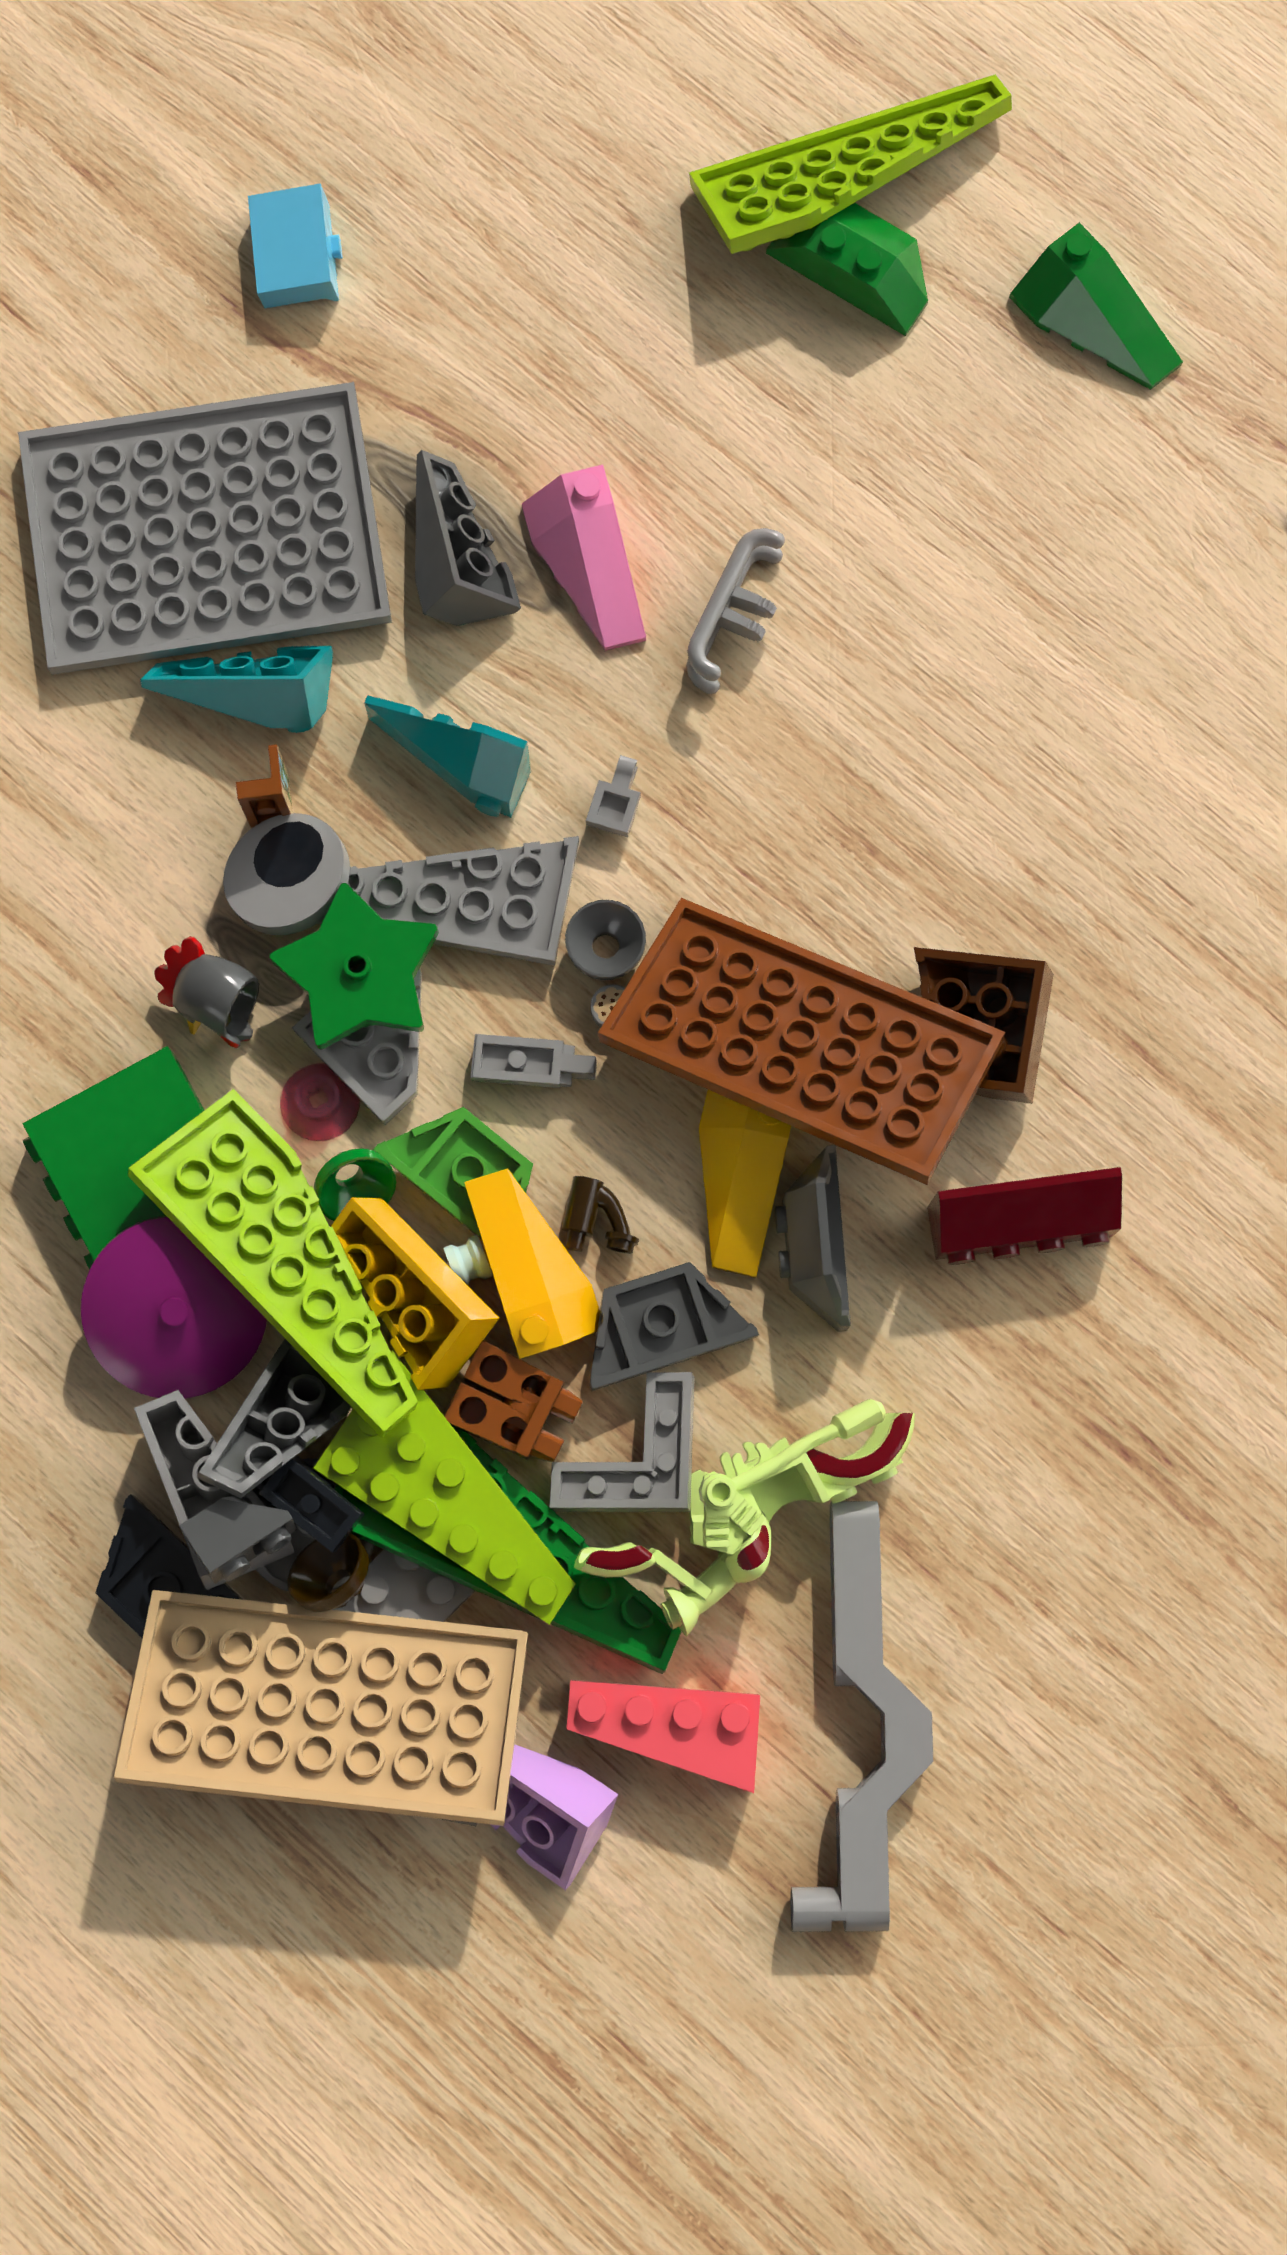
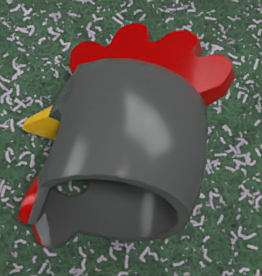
M192 936L184 939L181 947L172 945L165 950L164 959L167 964L158 966L154 971L155 979L164 988L158 993L157 998L159 1002L168 1007H175L186 1018L189 1031L193 1035L202 1023L217 1033L229 1046L238 1048L242 1041H249L253 1036V1029L248 1020L259 994L260 983L258 978L249 970L234 962L218 956L205 954L202 944ZM230 1013L231 1021L226 1027L228 1015Z

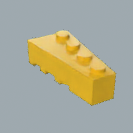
M352 1197L331 1227H333L358 1280L370 1298L367 1302L369 1307L374 1311L376 1317H381L393 1337L390 1343L399 1357L404 1356L413 1371L410 1377L417 1389L425 1390L448 1387L500 1318L382 1198Z

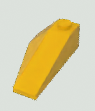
M707 1090L698 1130L712 1268L756 1278L791 1126Z
M508 1168L464 1182L519 1359L565 1345L597 1332L600 1309L592 1284Z

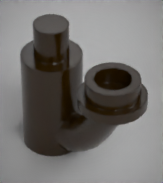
M573 1176L562 1230L568 1232L565 1248L575 1252H582L585 1237L593 1236L597 1213L600 1207L605 1211L613 1228V1232H606L605 1239L608 1240L606 1248L621 1253H633L634 1246L638 1245L639 1238L631 1235L623 1208L614 1193L605 1187L604 1183L600 1180L585 1176Z

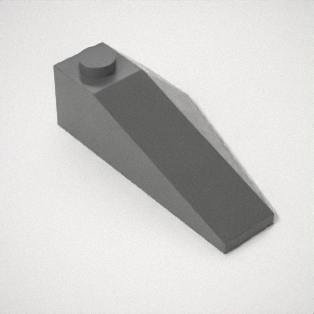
M421 450L417 454L415 582L423 614L455 626H460L518 612L521 606L513 575L507 563H498L491 550L490 545L495 540L490 530L482 529L472 513L476 503L455 463Z

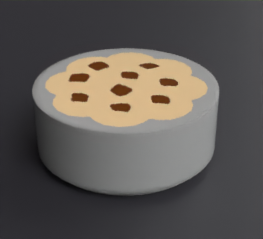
M614 984L606 985L597 990L593 995L591 1015L599 1027H602L623 993L624 987Z

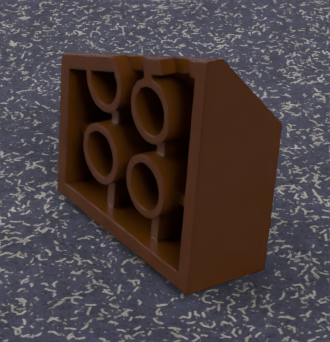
M914 947L920 974L922 998L1005 1032L1004 1042L975 1095L1032 1104L1054 976L1046 961Z

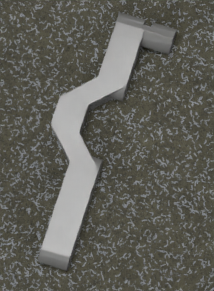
M841 1501L835 1504L830 1502L833 1680L835 1686H855L880 1711L881 1761L856 1788L836 1789L837 1887H791L792 1932H831L832 1921H843L845 1932L889 1931L887 1811L933 1763L932 1712L883 1665L880 1518L878 1502Z

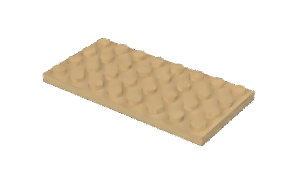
M152 1590L114 1779L116 1783L504 1826L528 1631L341 1610L313 1612L305 1609L303 1606Z

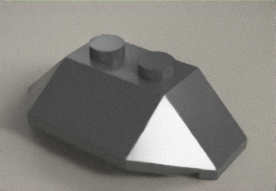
M830 1145L823 1149L786 1191L782 1200L783 1206H775V1222L777 1234L785 1233L786 1251H779L778 1254L780 1278H788L789 1290L836 1331L840 1332L847 1331L851 1326L836 1145Z

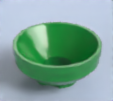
M363 1148L351 1149L337 1154L325 1163L315 1179L314 1191L319 1199L322 1213L328 1219L335 1221L352 1197L382 1198L388 1204L395 1192L396 1175L390 1163L378 1152ZM349 1164L359 1166L357 1173L347 1180L336 1179V1175L342 1167Z

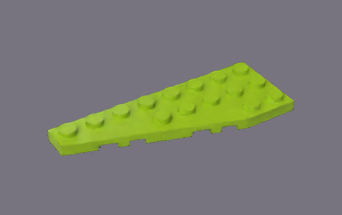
M996 74L689 172L690 185L731 254L749 251L758 245L777 239L789 238L795 233L811 229L1012 110V95Z

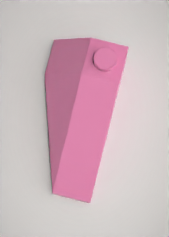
M598 465L561 474L522 503V510L532 546L554 573V578L560 587H563L576 605L578 613L605 651L646 641V634L604 466Z

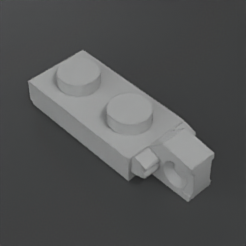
M475 1034L470 1078L476 1082L560 1088L561 1086L571 1087L572 1078L595 1080L597 1060L596 1056L574 1055L575 1046L565 1045L564 1041Z

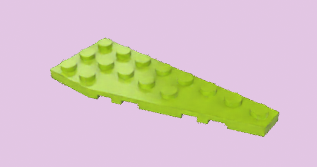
M232 1089L128 1168V1177L366 1423L383 1438L416 1409L418 1400L395 1353H391L380 1331L381 1325L374 1311L370 1310L362 1294L363 1288L333 1227H329L321 1211L319 1199L313 1186H309L301 1170L302 1164L295 1150Z

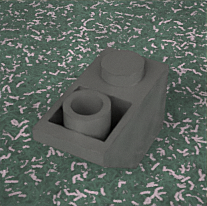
M219 1499L179 1525L185 1539L215 1584L222 1579L229 1582L238 1578L250 1568L251 1564L249 1561L265 1551L267 1554L279 1551L291 1541L292 1537L290 1534L297 1531L293 1517L287 1510L226 1499Z

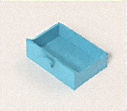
M321 183L248 196L257 295L264 308L325 298L339 301L335 259L343 258L342 245L339 234H332L330 205Z

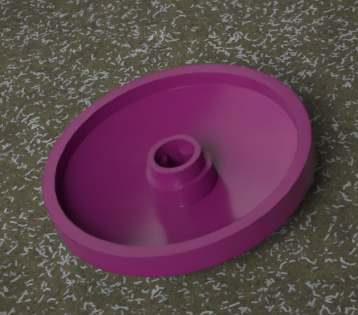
M166 1215L143 1220L116 1235L102 1249L93 1262L86 1277L81 1297L83 1331L94 1357L108 1374L119 1383L140 1394L160 1398L177 1390L185 1399L201 1396L231 1381L246 1367L256 1353L262 1341L267 1319Z

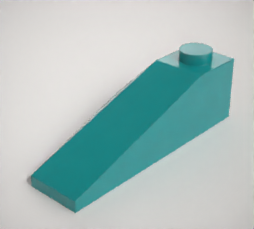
M367 695L364 704L369 720L471 803H474L477 810L493 817H498L499 814L512 817L531 773L528 741L475 722L472 723L470 730L461 728L453 722L454 720L450 716L437 713L436 717L429 720L424 718L423 714L412 706Z

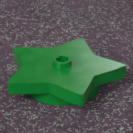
M342 883L319 930L272 952L269 958L280 971L309 995L314 1040L317 1048L322 1050L362 1027L378 1025L415 1032H422L424 1030L414 977L435 942L439 931L436 924L382 919L348 884ZM357 964H366L365 969L360 973L350 971Z

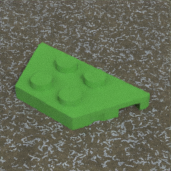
M464 1107L445 1114L443 1117L432 1122H427L413 1128L411 1131L391 1140L379 1143L373 1149V1151L378 1152L388 1161L395 1170L472 1233L477 1234L481 1240L482 1237L464 1182L508 1168L526 1193L533 1167L532 1162Z

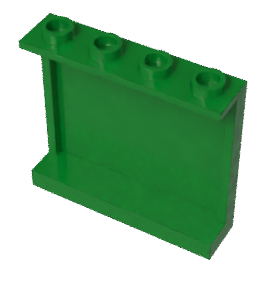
M168 1046L22 1123L29 1136L23 1139L26 1150L35 1163L42 1161L49 1174L43 1178L47 1190L55 1202L62 1199L69 1212L68 1215L63 1217L69 1232L76 1241L82 1238L90 1252L84 1256L89 1270L102 1249L120 1232L143 1220L165 1215L128 1177V1168L204 1111L178 1059Z

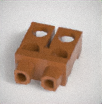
M483 1340L478 1346L464 1375V1380L503 1398V1401L501 1402L461 1382L444 1417L452 1426L528 1460L529 1456H533L540 1460L555 1462L564 1439L543 1430V1427L550 1414L573 1424L583 1401L569 1390L563 1388L564 1381L548 1375Z

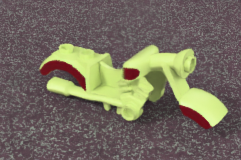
M867 1399L834 1415L829 1425L798 1439L790 1445L786 1437L779 1439L770 1448L764 1443H756L754 1445L751 1442H744L742 1446L747 1453L745 1462H743L740 1453H735L732 1459L728 1452L722 1453L720 1462L724 1474L716 1473L715 1471L707 1473L700 1469L691 1474V1504L689 1520L691 1521L690 1543L719 1551L718 1558L697 1577L691 1575L658 1549L650 1548L647 1550L643 1546H636L631 1542L609 1548H583L576 1558L574 1568L590 1575L606 1578L631 1575L655 1564L684 1586L679 1590L674 1587L664 1588L666 1601L660 1605L669 1626L672 1629L679 1627L687 1637L697 1624L699 1615L718 1602L737 1583H747L756 1580L766 1571L771 1555V1527L769 1522L783 1505L798 1500L825 1503L831 1500L832 1504H835L857 1494L856 1485L870 1479L873 1484H876L898 1473L896 1466L903 1463L901 1457L911 1441L915 1413H886L881 1402ZM874 1426L872 1434L865 1444L855 1453L846 1457L835 1458L813 1449L837 1437L848 1439Z

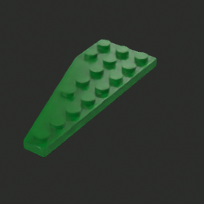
M452 1426L575 1583L574 1588L550 1624L663 1674L677 1644L681 1629L679 1627L672 1629L662 1609L644 1592L638 1591L624 1577L605 1578L575 1569L574 1563L579 1552L583 1548L589 1547L584 1542L585 1539L550 1509L532 1491L529 1492L508 1473V1469L496 1458L492 1459L481 1449L472 1436L466 1431ZM336 1485L334 1490L365 1514L351 1532L357 1538L538 1618L345 1489Z

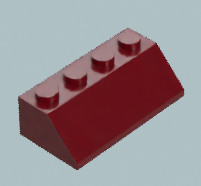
M1121 1167L938 1191L927 1207L935 1260L948 1258L949 1265H960L976 1261L975 1255L992 1253L993 1259H1005L1019 1256L1020 1249L1037 1247L1038 1253H1050L1065 1249L1064 1243L1082 1240L1083 1247L1110 1243L1109 1237L1114 1236L1121 1230Z

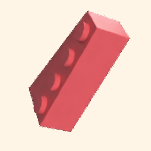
M570 1680L567 1730L754 1793L760 1709L759 1694Z

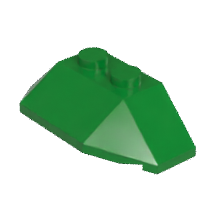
M856 203L851 204L811 229L795 233L789 238L772 241L766 249L767 255L904 336L907 335L928 304L917 239Z

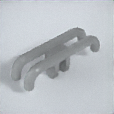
M767 528L754 529L743 535L739 540L690 639L686 664L688 676L697 688L707 694H715L720 688L718 679L721 676V669L706 658L720 628L757 642L762 640L766 632L759 623L751 621V619L735 612L730 607L768 619L773 617L777 609L770 600L740 587L750 566L754 562L763 560L776 564L781 561L783 553L780 548L784 545L785 538L782 533Z

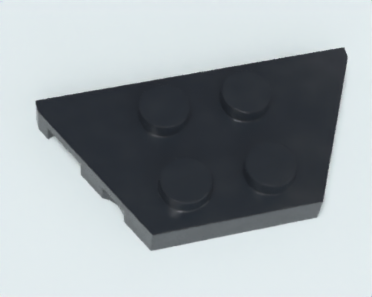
M130 1494L125 1499L123 1505L125 1510L117 1535L113 1536L108 1552L109 1560L106 1569L101 1573L95 1593L141 1638H143L152 1590L243 1600L226 1582L206 1590L188 1546L135 1495Z

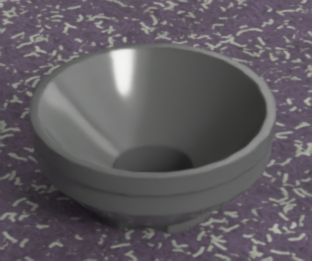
M597 900L584 905L572 916L567 925L565 944L569 958L583 974L598 980H614L628 974L638 965L645 950L646 932L643 922L629 906L614 900ZM608 935L615 938L619 944L617 953L610 958L597 956L592 946L598 937Z

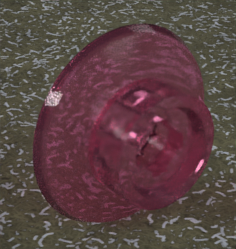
M325 1063L311 1064L297 1070L285 1083L280 1098L281 1113L288 1127L300 1137L312 1141H326L343 1134L354 1123L360 1107V1099ZM323 1091L328 1099L327 1103L314 1108L309 1100L310 1097Z

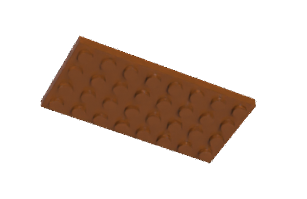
M684 898L679 900L598 1031V1039L602 1044L925 1185H928L1003 1044L1005 1032Z

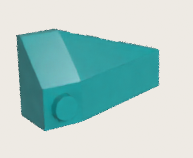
M288 646L277 648L278 656L253 659L252 653L249 651L237 653V657L225 659L219 664H214V660L210 657L156 663L140 679L142 688L265 727L287 728L289 732L301 733L313 728L326 712L333 650L332 646Z

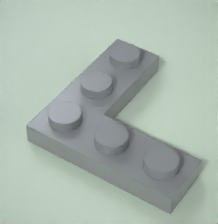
M647 1373L643 1462H552L550 1509L554 1512H690L695 1382L693 1373Z

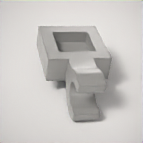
M620 755L612 783L598 781L586 818V825L628 837L641 798V792L630 789L638 768L636 766L637 760Z

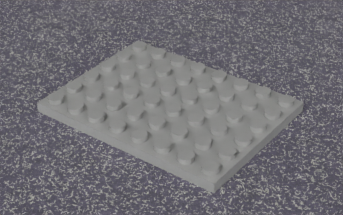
M354 382L18 432L47 667L51 675L392 623Z

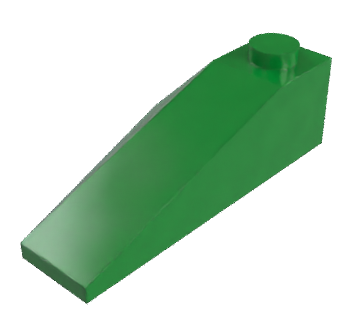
M1080 222L1045 249L1010 293L1009 298L1038 328L1047 333L1051 330L1071 340L1072 347L1081 352L1084 349L1091 351L1105 359L1108 367L1150 390L1177 370L1183 363L1108 251Z

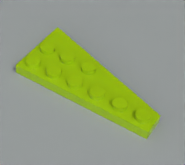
M397 1357L418 1400L416 1409L383 1438L353 1409L313 1469L550 1625L574 1588V1581L426 1392L417 1389L410 1377L411 1373Z

